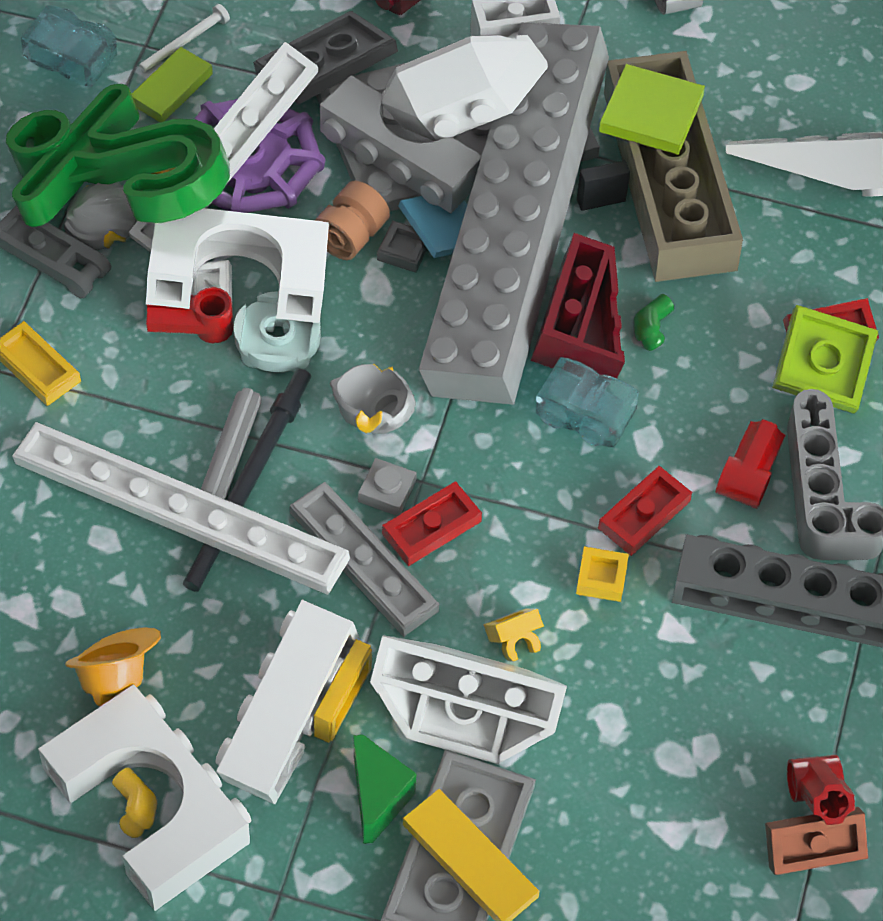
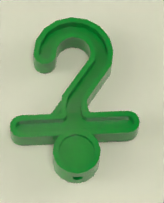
M113 84L104 88L72 124H70L69 119L62 112L42 110L21 118L12 125L6 135V144L23 178L13 189L12 197L24 223L30 227L42 226L53 219L84 182L109 185L127 180L123 186V192L137 221L164 223L182 219L205 208L222 193L230 178V163L220 136L211 125L196 119H172L131 130L139 120L140 114L130 89L125 84ZM175 168V169L170 170V171L165 172V173L152 174V173H155V172H159V171H163V170Z

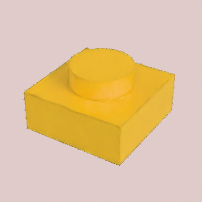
M584 546L576 594L621 602L629 554Z

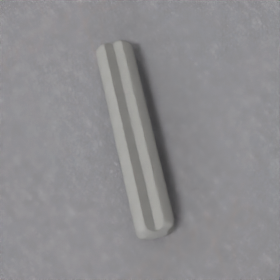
M243 388L242 391L236 393L200 489L224 500L228 494L262 401L261 395L253 392L251 388Z

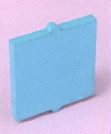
M423 196L400 200L398 207L433 258L453 254L467 208L465 200L452 213L438 205L428 203Z

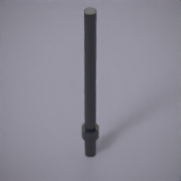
M301 368L296 369L284 393L277 395L270 408L272 415L227 501L244 507L287 423L294 421L301 408L299 400L311 379V374ZM203 543L183 581V585L187 589L194 592L200 590L220 552L219 549Z

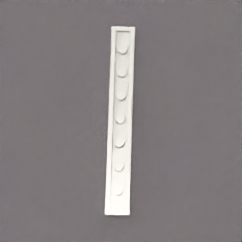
M35 422L12 455L16 465L327 595L350 559L349 551L38 422Z

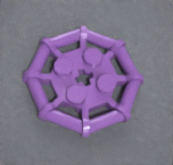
M238 99L219 103L207 101L201 105V111L194 119L211 126H216ZM288 108L279 119L281 124L276 123L255 149V154L248 157L226 184L234 188L233 195L222 191L212 201V204L226 211L242 213L281 206L289 209L296 205L297 197L314 175L324 169L326 161L325 157L319 152L312 129V117L306 112L298 113ZM293 135L298 136L302 150L291 148L287 139ZM290 165L300 166L289 182L286 183L281 176ZM267 186H271V188L274 190L271 192L257 194L263 192L267 188ZM245 191H247L248 193L256 194L244 197Z

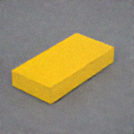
M25 321L0 337V362L46 406H49L81 382L80 373Z
M357 639L355 640L314 714V737L328 743L333 741L372 669L371 645Z

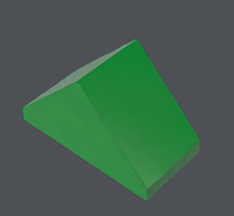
M353 735V758L363 844L373 843L416 794L417 774L366 736Z

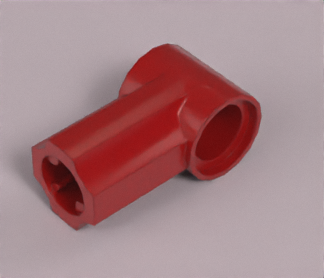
M210 287L199 291L196 295H191L189 309L147 304V332L197 334L200 339L207 343H221L227 340L234 330L231 297L221 288Z
M764 419L757 422L750 421L734 457L729 456L722 470L715 493L758 509L771 479L772 472L770 471L786 436L778 429L777 424Z
M838 755L788 760L787 783L792 801H805L813 814L820 816L826 825L843 823L845 817L855 810L854 793L844 781L843 768Z

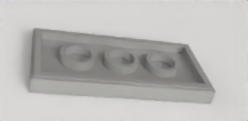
M445 750L427 798L440 789L509 859L531 799L536 779ZM412 836L381 921H488L489 914Z

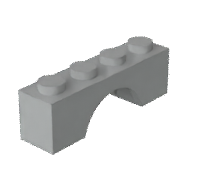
M352 75L320 104V132L333 143L343 145L354 152L363 162L373 164L386 172L398 184H405L421 194L428 203L438 205L452 213L471 194L482 155L452 137L434 142L416 143L394 135L383 123L382 94Z

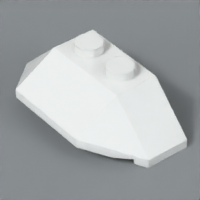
M516 35L515 39L504 36H470L396 67L386 90L382 93V104L399 125L407 130L433 141L454 137L511 114L547 69V61L528 35Z
M384 635L381 638L370 681L406 739L495 764L505 761L555 733L567 686L521 667L437 644Z

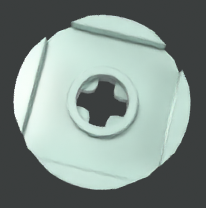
M279 291L257 296V302L252 303L247 308L245 304L238 311L234 321L235 345L241 354L242 362L248 367L269 372H285L290 370L295 372L298 368L305 369L309 365L310 358L316 353L320 345V322L277 319ZM275 326H281L286 335L272 337L266 332H273Z

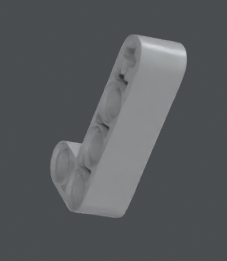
M803 390L794 399L787 425L800 547L807 556L818 560L874 559L883 550V506L871 502L844 501L832 401L827 394L820 390ZM813 490H815V491H820V492H822L824 495L817 494V493L813 492ZM816 529H823L829 532V534L821 533ZM861 529L870 530V531L873 532L874 534L866 533V532L862 531Z

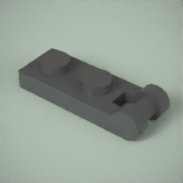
M17 206L0 221V248L64 284L76 297L85 298L93 289L92 283L97 278L102 279L111 270V263L104 255L49 223L37 227L26 225ZM77 262L84 266L81 271L73 268Z

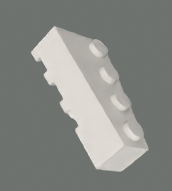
M301 600L296 612L291 610L286 615L280 629V636L283 638L275 654L270 652L265 657L258 675L262 680L254 696L249 694L244 699L237 716V721L240 724L233 738L227 737L224 740L216 756V764L219 765L217 773L223 781L273 804H276L304 754L305 744L300 742L304 734L311 736L314 733V714L355 640H360L352 621L304 600Z

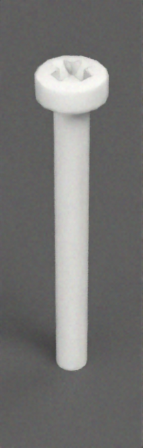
M221 4L214 6L212 15L140 63L141 71L145 73L217 22L222 24L230 20L228 11Z

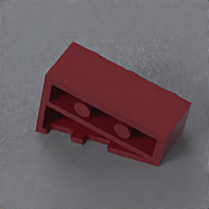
M577 233L573 234L562 260L530 360L609 389L613 388L625 364L624 351H621L620 341L622 323L621 315H618L617 308L619 290L614 246Z

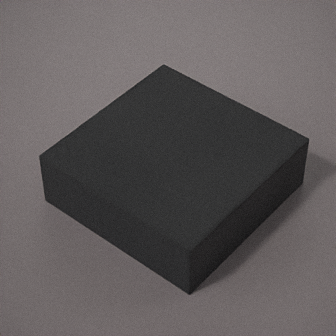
M625 160L580 170L577 202L581 211L626 202L630 170Z

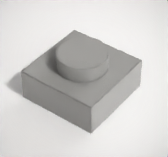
M375 458L358 492V502L396 516L400 515L416 483L417 472Z

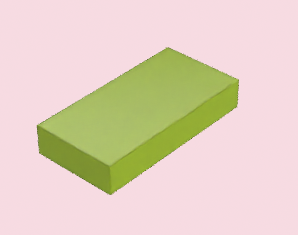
M180 47L132 93L137 109L158 122H164L213 75L212 65Z

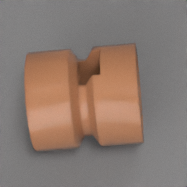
M355 180L350 181L334 198L333 206L328 205L314 221L329 222L327 252L342 260H352L369 241V237L374 236L390 218V210L386 201L373 187Z

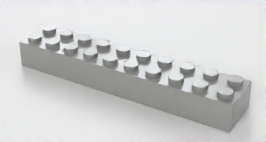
M521 22L518 35L529 36L546 59L547 69L511 114L493 120L419 366V371L431 397L511 405L515 403L609 60L600 26Z

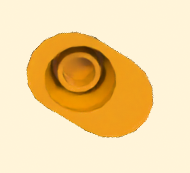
M147 627L117 632L96 642L79 656L66 661L65 665L69 668H75L84 692L93 696L97 706H102L133 684L136 687L141 685L143 680L144 653L158 643L161 639V632L155 628Z

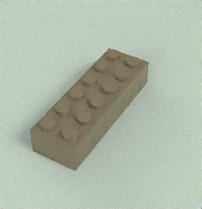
M687 51L608 60L604 96L608 105L626 64L696 83ZM702 101L679 155L616 137L622 161H626L630 170L629 188L655 282L738 271L743 237Z

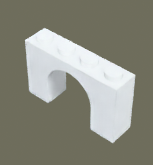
M203 208L182 219L155 223L148 267L146 304L189 309L193 278L198 268L211 259L234 255L257 260L266 265L275 274L279 283L277 319L319 323L324 292L329 222Z
M133 684L48 741L38 750L44 771L70 804L126 767H147L159 770L170 776L183 792L182 803L172 820L122 855L126 875L154 911H156L250 843L249 823L251 818L237 798L229 800L221 791L222 782L214 769L208 763L201 766L191 754L194 752V749L186 735L179 728L172 731L163 720L166 718V715L158 701L151 694L144 697Z

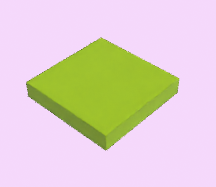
M626 64L600 121L599 132L679 155L704 96L705 86Z
M796 305L792 311L772 388L796 396L803 390H820L828 395L834 408L855 414L859 409L879 330Z

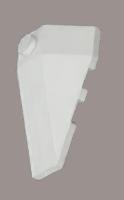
M883 132L845 133L842 136H838L837 140H828V137L815 135L796 138L794 142H787V138L730 141L726 144L727 154L847 189L862 190V196H883Z

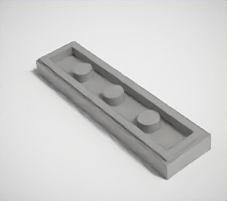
M323 482L290 505V514L309 535L349 551L350 559L343 572L403 637L439 612L440 604L326 482Z

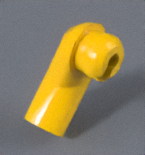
M126 767L114 777L112 785L127 800L126 814L121 817L119 822L120 829L129 837L138 838L145 829H150L154 823L157 798L154 792L131 768Z

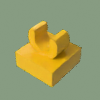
M522 609L483 624L489 642L502 643V653L508 661L518 660L515 644L521 638L526 641L530 653L539 652L541 649L539 638L531 632L544 627L538 609Z

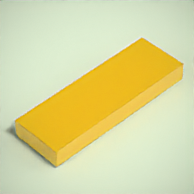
M440 789L436 790L403 818V826L494 921H512L539 897V890Z

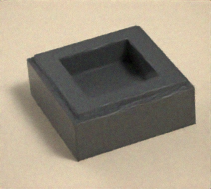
M392 220L377 251V260L416 273L426 254L427 247L412 226Z

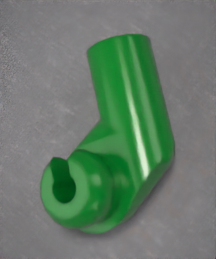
M660 294L638 311L633 319L634 336L637 341L642 342L644 349L652 351L664 343L665 337L659 330L661 327L660 321L674 311L672 300L665 294Z

